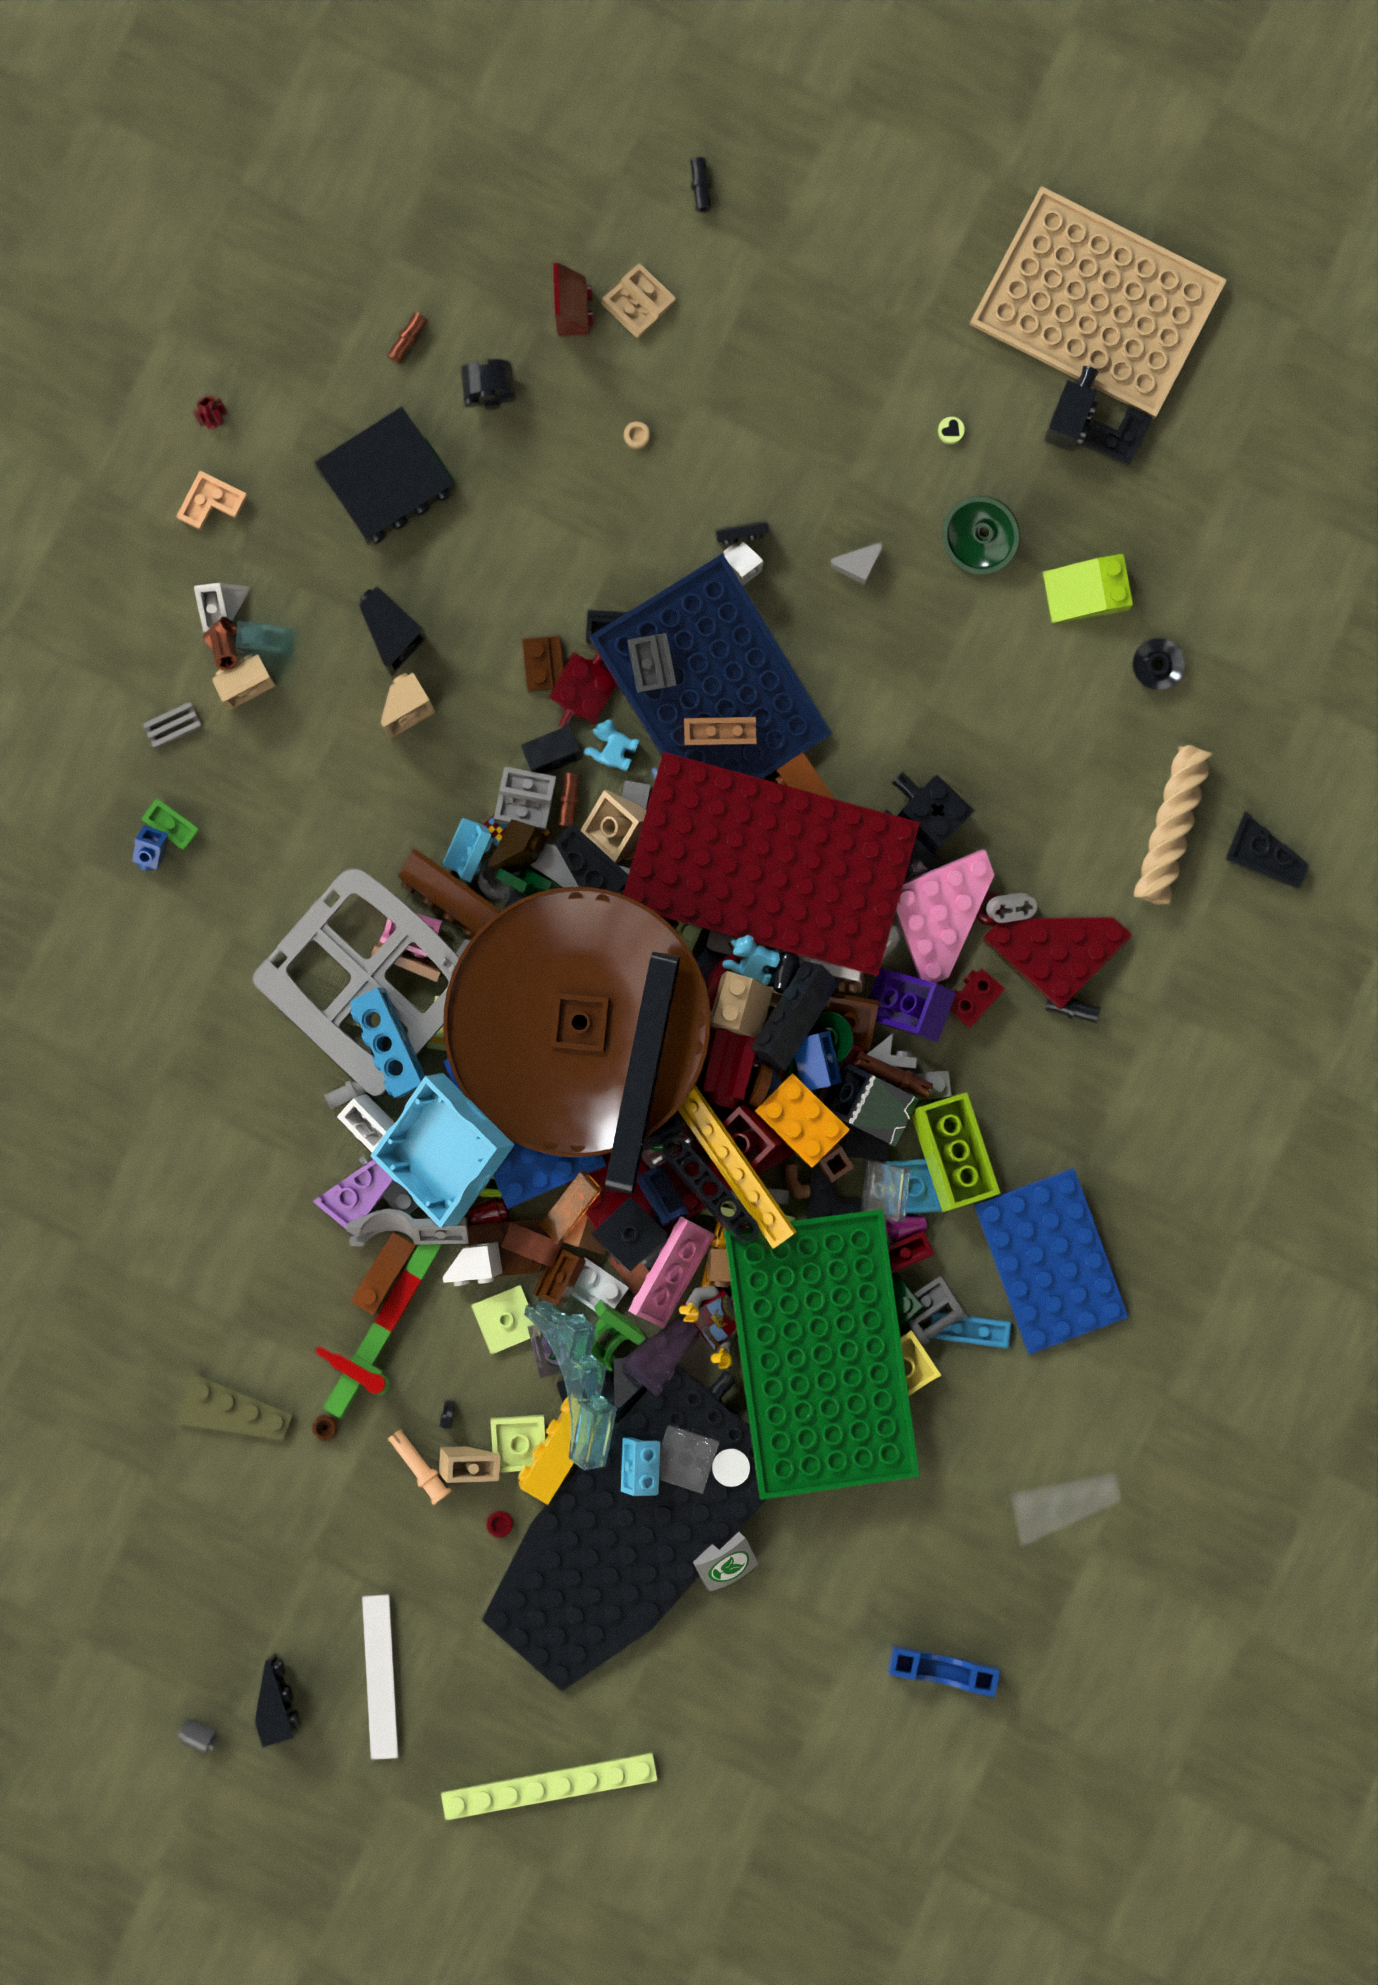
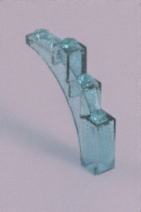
M539 1301L536 1304L526 1305L524 1315L537 1326L548 1341L564 1378L571 1416V1441L568 1458L583 1470L604 1467L607 1462L617 1408L601 1396L606 1367L591 1355L596 1326L583 1315L572 1314L569 1317L567 1314L556 1309L548 1301Z

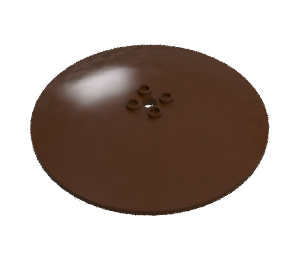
M592 887L555 888L535 893L504 908L492 917L468 943L455 966L446 993L443 1017L444 1041L448 1061L462 1093L507 1138L524 1147L562 1157H587L611 1153L651 954L654 951L680 956V967L646 1137L662 1127L686 1101L699 1078L708 1051L711 1027L710 1003L705 980L692 951L679 933L655 911L634 899L609 890ZM578 1015H584L587 1018V1026L583 1030H577L574 1027L573 1022Z

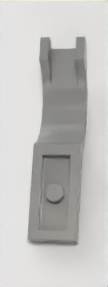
M395 1209L374 1211L347 1223L346 1227L347 1232H353L354 1236L350 1237V1246H364L371 1237L384 1231L406 1233L413 1239L415 1245L469 1244L470 1237L467 1218H462L459 1224L440 1228L432 1219H413L409 1214Z

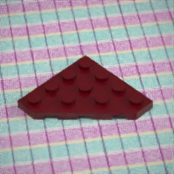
M1114 917L1028 918L997 923L983 937V941L1061 1011L1128 942L1133 934Z

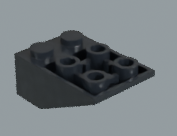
M276 1653L265 1660L254 1721L262 1748L294 1738L300 1731L299 1726L302 1725L299 1711L294 1710L291 1700L294 1699L290 1684L286 1685L283 1674L286 1673L282 1658H277Z

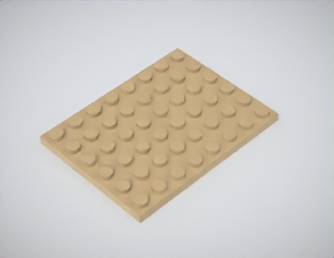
M1041 186L969 325L1079 380L1083 366L1095 368L1099 373L1095 378L1093 388L1155 419L1227 280Z

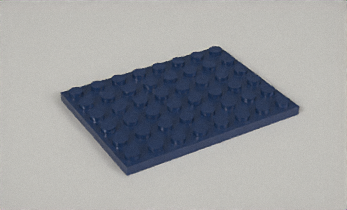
M723 553L588 637L661 756L663 752L763 779L802 752L807 751L832 735ZM667 633L676 686L637 693L627 640ZM756 717V744L684 746V718Z

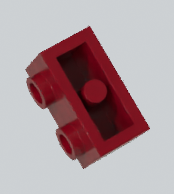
M980 968L978 972L972 969L963 979L966 985L960 992L956 989L954 990L956 994L949 1013L968 1030L1005 990L983 968Z

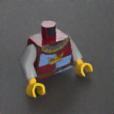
M714 1286L695 1288L689 1299L680 1304L679 1312L686 1314L683 1319L684 1322H692L703 1339L714 1350L717 1349L718 1353H714L711 1356V1361L713 1363H720L719 1369L729 1368L732 1364V1358L729 1353L737 1333L732 1293L727 1294L721 1287Z

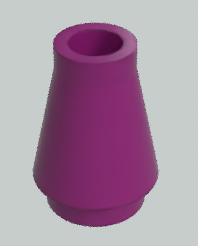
M892 1215V1218L886 1219L887 1235L889 1239L899 1241L919 1232H926V1219L924 1216Z

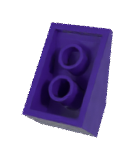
M880 968L869 999L879 1001L875 1022L938 1042L956 992L934 982Z

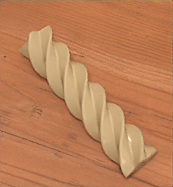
M1192 745L1178 746L1179 752L1171 765V778L1164 789V803L1160 806L1156 816L1157 827L1150 836L1149 853L1142 863V878L1138 881L1134 890V897L1156 905H1169L1172 900L1170 884L1178 878L1180 872L1177 860L1184 855L1187 849L1185 834L1192 829L1195 821L1192 809L1200 803L1202 798L1199 784L1206 780L1209 775L1207 759L1213 753L1200 750Z

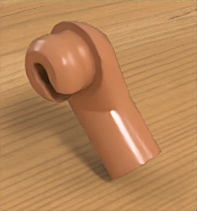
M785 1165L786 1189L795 1199L809 1198L811 1194L810 1186L802 1185L798 1181V1165Z

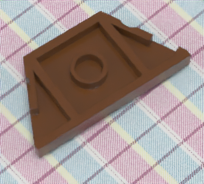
M560 1217L513 1221L512 1223L553 1239L560 1222ZM511 1222L468 1225L470 1237L469 1244H466L467 1247L473 1244L498 1242L502 1274L497 1276L540 1273L543 1264L501 1247Z

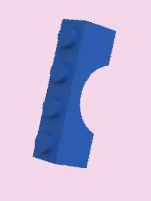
M892 1644L887 1668L889 1675L912 1680L937 1682L990 1697H995L1000 1674L997 1666Z

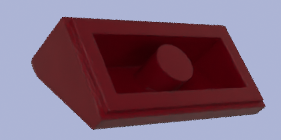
M924 1231L888 1246L891 1274L935 1255Z

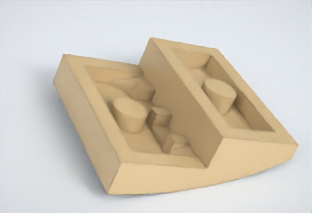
M639 263L622 277L620 283L602 298L601 304L638 339L676 301V298Z

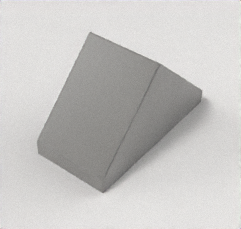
M881 542L832 558L830 560L831 569L865 585L881 553Z

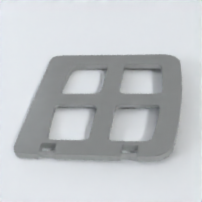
M350 869L341 873L333 881L328 890L313 904L280 942L275 951L260 965L253 975V983L362 1088L371 1095L379 1096L386 1091L384 1086L386 1079L382 1071H378L372 1059L374 1055L360 1046L340 1027L343 1020L350 1014V1009H352L349 1001L377 987L385 988L399 1020L408 1028L406 1035L417 1056L443 1027L444 1005L448 987L425 1013H422L388 982L386 972L413 942L438 966L448 979V982H450L460 957L418 914L389 889L365 871ZM336 891L341 897L331 907L326 901ZM352 894L361 896L396 924V930L370 959L363 958L329 926V920ZM313 940L321 945L351 975L349 984L324 1011L320 1010L303 992L288 972L289 966ZM283 952L288 958L278 968L273 962ZM397 1061L394 1064V1072L400 1075L403 1071V1065L400 1061Z

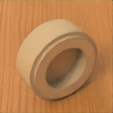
M632 422L624 430V440L630 448H644L650 440V431L644 423Z

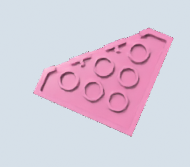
M982 849L903 883L895 913L919 979L937 983L949 978L994 877L986 850Z

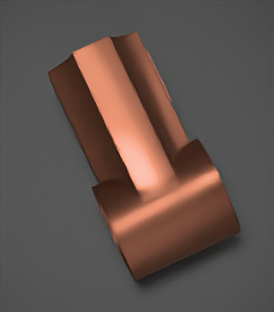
M221 617L203 635L206 644L213 650L216 667L221 670L233 669L238 664L233 639L237 636L238 629L227 617Z

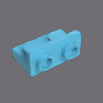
M633 1437L623 1438L621 1492L632 1496L658 1495L660 1442L643 1441Z

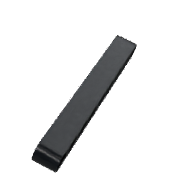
M653 951L650 957L606 1176L605 1189L631 1195L635 1191L680 967V956Z

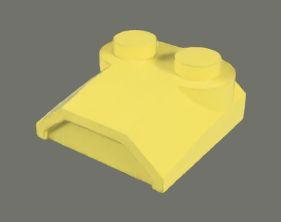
M912 1330L900 1337L908 1396L941 1376Z

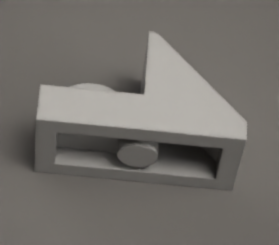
M893 1034L868 1053V1055L896 1068L916 1069L917 1058L911 1057V1052L895 1051V1055H891Z

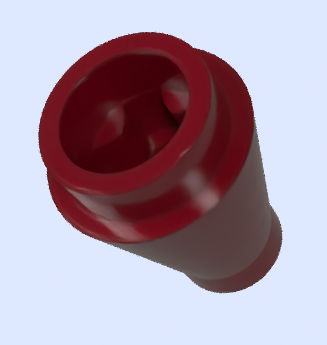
M495 1197L476 1208L470 1209L469 1217L473 1225L501 1223L505 1219L510 1218V1210L507 1209L503 1198Z

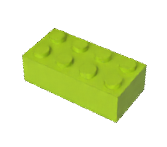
M967 1092L914 1109L911 1118L942 1212L1001 1194Z

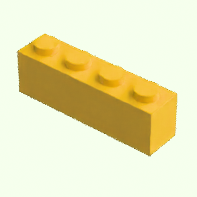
M575 1392L572 1397L568 1396L564 1400L560 1408L562 1411L558 1420L553 1419L546 1430L548 1436L545 1442L537 1444L532 1453L534 1457L529 1466L525 1465L518 1475L520 1489L547 1505L604 1415L602 1408Z

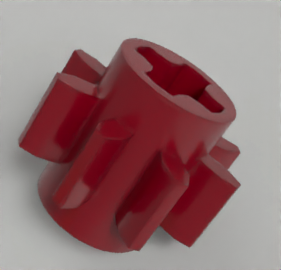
M206 396L200 399L196 404L198 409L193 411L200 426L206 425L208 429L221 426L224 423L223 416L228 414L221 399L215 400L213 396Z

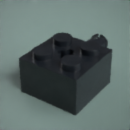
M1083 366L1077 384L1067 380L1043 440L1044 442L1073 452L1076 445L1081 446L1089 428L1085 421L1090 423L1099 402L1094 400L1097 391L1092 390L1095 378L1099 373L1098 370L1090 366Z
M904 771L891 783L909 799L907 801L909 803L897 816L920 822L916 838L932 854L975 811L937 774L924 787L916 785ZM936 812L938 815L935 817L932 813Z

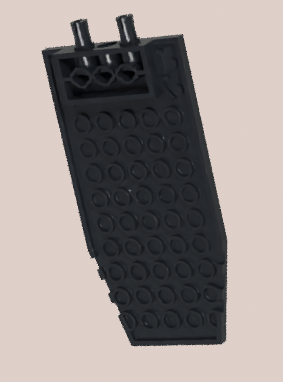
M672 1361L556 1493L549 1504L531 1522L481 1621L561 1692L651 1631L700 1576L693 1562L712 1544L720 1550L767 1500L759 1499L749 1422L742 1419L722 1399L731 1387L738 1382L732 1376L724 1384L725 1380L730 1376L728 1371L724 1370L721 1376L709 1388L695 1376L691 1377L676 1362ZM633 1437L643 1441L660 1442L658 1495L632 1496L621 1492L623 1438ZM723 1450H739L749 1461V1475L738 1486H725L714 1477L712 1464L715 1457Z

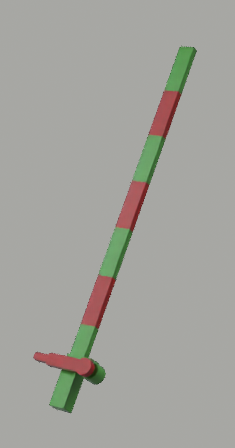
M443 1244L418 1245L351 1360L341 1354H334L321 1346L316 1349L315 1353L329 1361L330 1366L343 1373L323 1409L344 1419L363 1385L367 1391L379 1396L385 1395L390 1391V1378L385 1375V1371L376 1367L374 1363Z

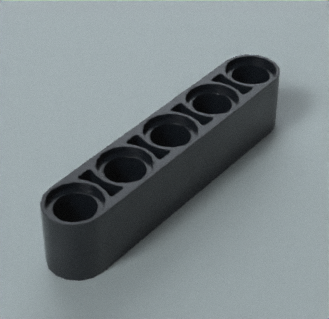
M679 1136L667 1138L661 1149V1155L665 1162L735 1241L743 1245L751 1243L759 1231L756 1220L684 1139ZM677 1144L681 1149V1154L678 1156L670 1155L667 1151V1146ZM688 1164L696 1165L699 1169V1174L689 1176L685 1172V1166ZM712 1184L715 1186L717 1194L711 1197L705 1195L703 1186ZM724 1204L731 1205L735 1211L734 1215L731 1217L724 1216L720 1209L721 1206ZM740 1225H749L752 1228V1235L750 1237H743L739 1233L738 1228Z

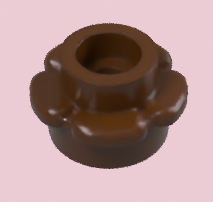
M320 1415L312 1425V1432L319 1440L328 1441L329 1438H334L337 1435L338 1423L332 1416ZM324 1425L328 1427L327 1430H323Z

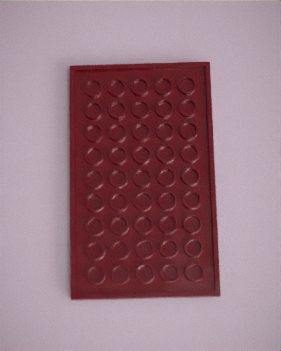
M663 752L623 895L644 904L662 918L734 938L750 935L754 938L756 944L878 977L920 822Z

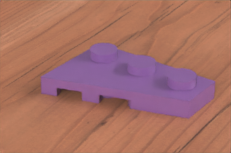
M373 1159L312 1202L346 1229L347 1223L373 1211L394 1180Z

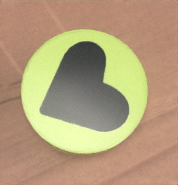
M956 417L943 419L938 427V436L941 441L946 444L958 443L965 431L962 421Z

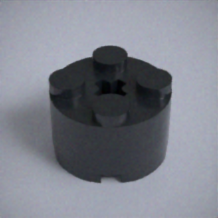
M487 359L488 364L479 365V361H474L462 366L461 380L464 406L469 408L485 406L486 410H496L501 408V403L516 401L514 373L511 362L503 359Z

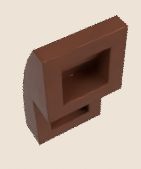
M511 1222L501 1247L552 1268L562 1243Z

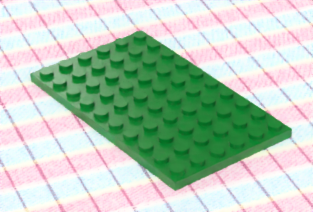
M883 1209L790 1221L797 1233L774 1249L760 1229L755 1239L751 1243L744 1245L735 1241L726 1230H723L759 1499L920 1477ZM751 1227L738 1228L739 1233L743 1237H750L753 1233Z

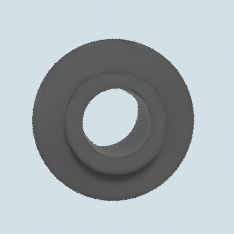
M186 1718L177 1735V1738L182 1740V1744L203 1754H206L208 1750L213 1751L219 1740V1736L216 1735L217 1729L196 1719L190 1720Z

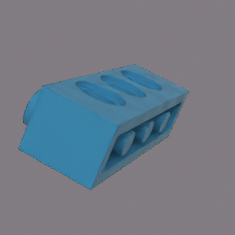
M377 987L349 1001L352 1009H350L351 1015L355 1022L361 1025L363 1033H361L362 1039L366 1046L371 1047L374 1057L372 1059L378 1071H382L386 1079L384 1086L389 1095H393L394 1098H402L414 1092L424 1079L425 1073L386 989ZM375 1013H378L381 1018L380 1024L377 1027H374L371 1022L372 1016ZM386 1037H389L392 1041V1046L388 1051L382 1045ZM397 1061H400L403 1065V1071L400 1075L394 1072V1064Z

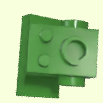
M600 1299L594 1307L600 1320L588 1334H584L577 1343L578 1350L575 1354L583 1359L581 1363L585 1367L593 1371L597 1368L598 1372L603 1373L604 1370L612 1371L611 1364L616 1357L613 1352L621 1342L630 1339L640 1346L646 1337L639 1326ZM607 1330L612 1336L603 1346L597 1340Z

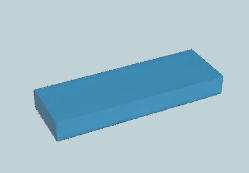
M937 1312L931 1316L930 1326L948 1313ZM968 1316L962 1321L960 1319L932 1338L1008 1348L1012 1322Z

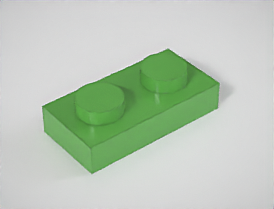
M157 798L141 818L152 828L168 833V840L183 851L187 849L200 831L196 826Z

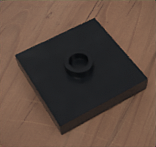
M629 1197L592 1233V1236L631 1273L668 1234Z

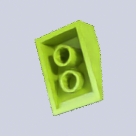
M1124 554L1095 558L1043 572L1052 624L1129 611L1133 605Z

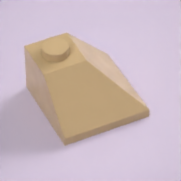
M604 790L583 825L581 832L618 864L636 849L646 810L628 799Z

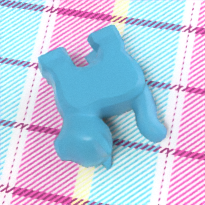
M611 720L599 723L596 729H593V734L598 739L607 741L608 744L602 753L595 748L587 747L584 749V754L592 756L594 760L608 767L619 768L627 772L632 759L625 758L624 753L629 751L635 754L640 740L630 739L625 734L618 732L615 728V723Z
M750 935L732 940L731 943L734 946L733 954L744 958L740 964L733 960H725L722 964L723 968L730 969L736 974L753 978L767 986L771 979V974H768L770 966L776 968L780 961L778 949L769 950L764 946L756 945L754 938Z

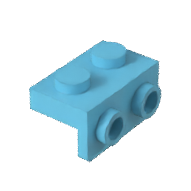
M462 818L444 858L443 866L457 871L461 879L471 882L473 876H477L481 869L482 861L480 860L483 853L488 852L492 844L491 833L487 826Z

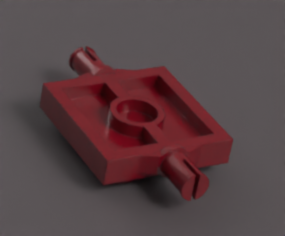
M575 652L570 656L548 697L549 700L558 704L565 711L558 726L566 727L570 725L574 717L583 718L592 724H595L617 683L611 673L602 666L603 660L598 652L593 660L586 659Z

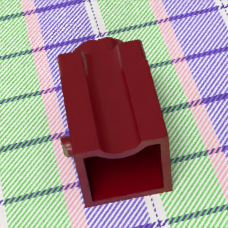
M721 1029L716 1030L702 1089V1094L706 1095L705 1100L709 1106L734 1112L738 1108L739 1103L744 1104L752 1068L757 1069L759 1064L758 1059L755 1058L756 1054L750 1049L756 1040L755 1037L739 1035Z

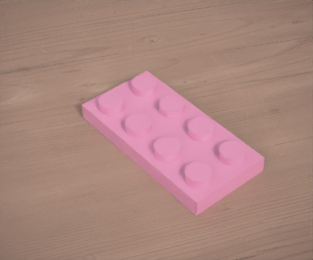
M680 1217L674 1225L666 1244L660 1250L656 1262L648 1272L645 1282L634 1297L628 1311L665 1328L716 1235Z

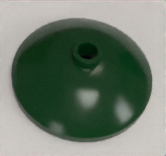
M977 495L961 500L949 511L943 524L942 539L947 554L960 568L975 574H989L1002 569L1013 559L1020 543V528L1014 513L1007 505L996 498ZM982 527L988 528L989 535L982 533Z

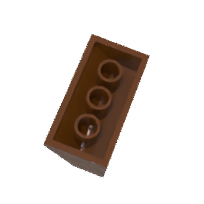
M416 848L412 850L398 875L399 879L402 880L400 886L411 894L417 891L424 896L421 900L433 910L436 906L445 912L443 917L453 925H456L457 922L466 927L464 933L471 938L492 917L500 912L499 909Z

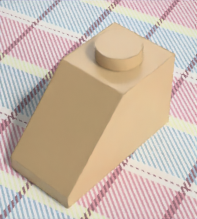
M466 1446L440 1447L439 1474L447 1483L499 1481L501 1455Z

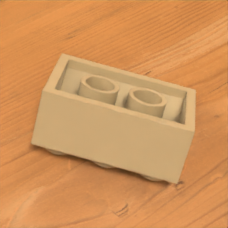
M404 673L393 680L394 684L389 688L381 724L390 739L435 713L429 698L414 673L410 675Z

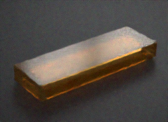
M585 1170L580 1172L541 1222L540 1226L556 1244L561 1243L602 1191V1188Z

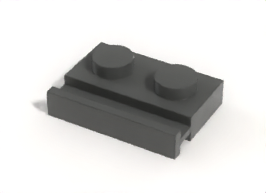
M667 633L627 640L637 693L676 686Z

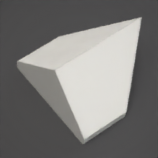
M227 583L194 586L203 632H206L221 617H227L233 621L251 587Z

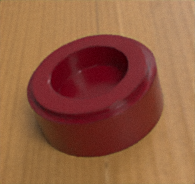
M497 1510L492 1512L487 1518L486 1528L492 1536L502 1538L511 1532L513 1519L508 1512Z

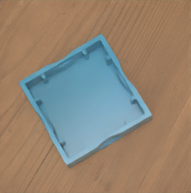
M444 1073L424 1077L406 1103L400 1118L388 1129L370 1156L395 1182L399 1183L410 1193L415 1203L440 1228L459 1224L514 1144L471 1100L464 1096L462 1091Z

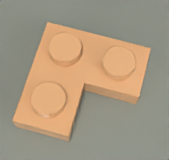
M199 471L176 517L201 530L212 508L236 519L248 495Z

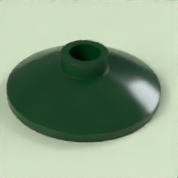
M824 1011L821 1012L807 1036L826 1031L832 1032L835 1035L833 1046L838 1063L849 1055L853 1047V1031L849 1022L842 1015L836 1012Z

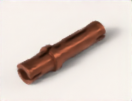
M863 1051L859 1052L856 1058L858 1061H855L854 1067L894 1083L903 1091L907 1089L925 1099L930 1095L931 1091L929 1089L933 1088V1083L912 1075V1071H903L865 1054Z

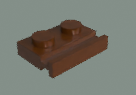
M560 635L522 639L527 692L553 690L563 671Z
M560 1248L553 1267H545L533 1294L564 1309L586 1260Z

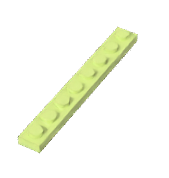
M652 1752L441 1792L445 1819L451 1820L654 1782L658 1779Z

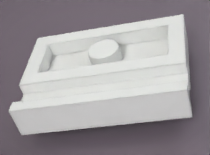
M585 1257L586 1263L571 1295L594 1311V1307L600 1299L615 1309L629 1287Z

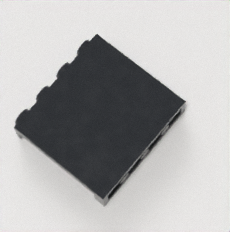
M402 406L314 462L315 469L325 479L364 537L367 546L371 543L376 545L382 542L387 537L386 534L394 528L396 531L402 529L409 523L408 519L416 514L418 516L424 515L431 509L430 505L438 500L439 502L447 500L453 495L452 491L455 490L454 482Z

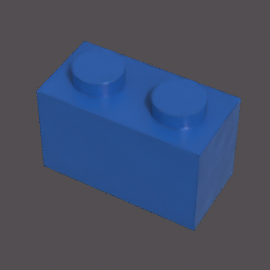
M830 1031L807 1036L793 1058L798 1070L797 1078L809 1090L842 1083Z

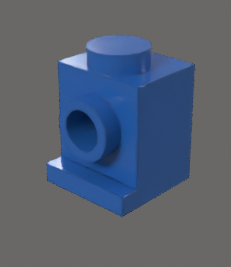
M144 825L134 841L135 847L132 862L138 863V866L143 870H157L164 859L169 834Z

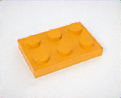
M793 1073L755 1110V1113L811 1168L850 1131Z

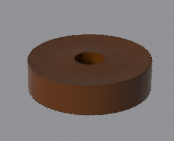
M760 1064L754 1071L746 1093V1104L754 1107L761 1105L771 1084L772 1067Z

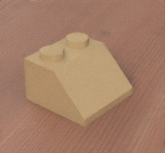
M249 654L239 660L240 664L233 669H220L216 672V677L212 678L222 702L229 710L276 686L258 654L255 656Z
M726 971L721 976L712 1008L711 1027L757 1038L765 1022L773 989L753 978Z

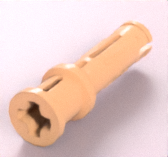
M400 1429L394 1433L395 1435L390 1436L388 1441L391 1442L418 1478L417 1485L424 1488L432 1499V1505H435L452 1490L445 1487L437 1476L438 1471L434 1470V1468H429L402 1432L403 1430Z

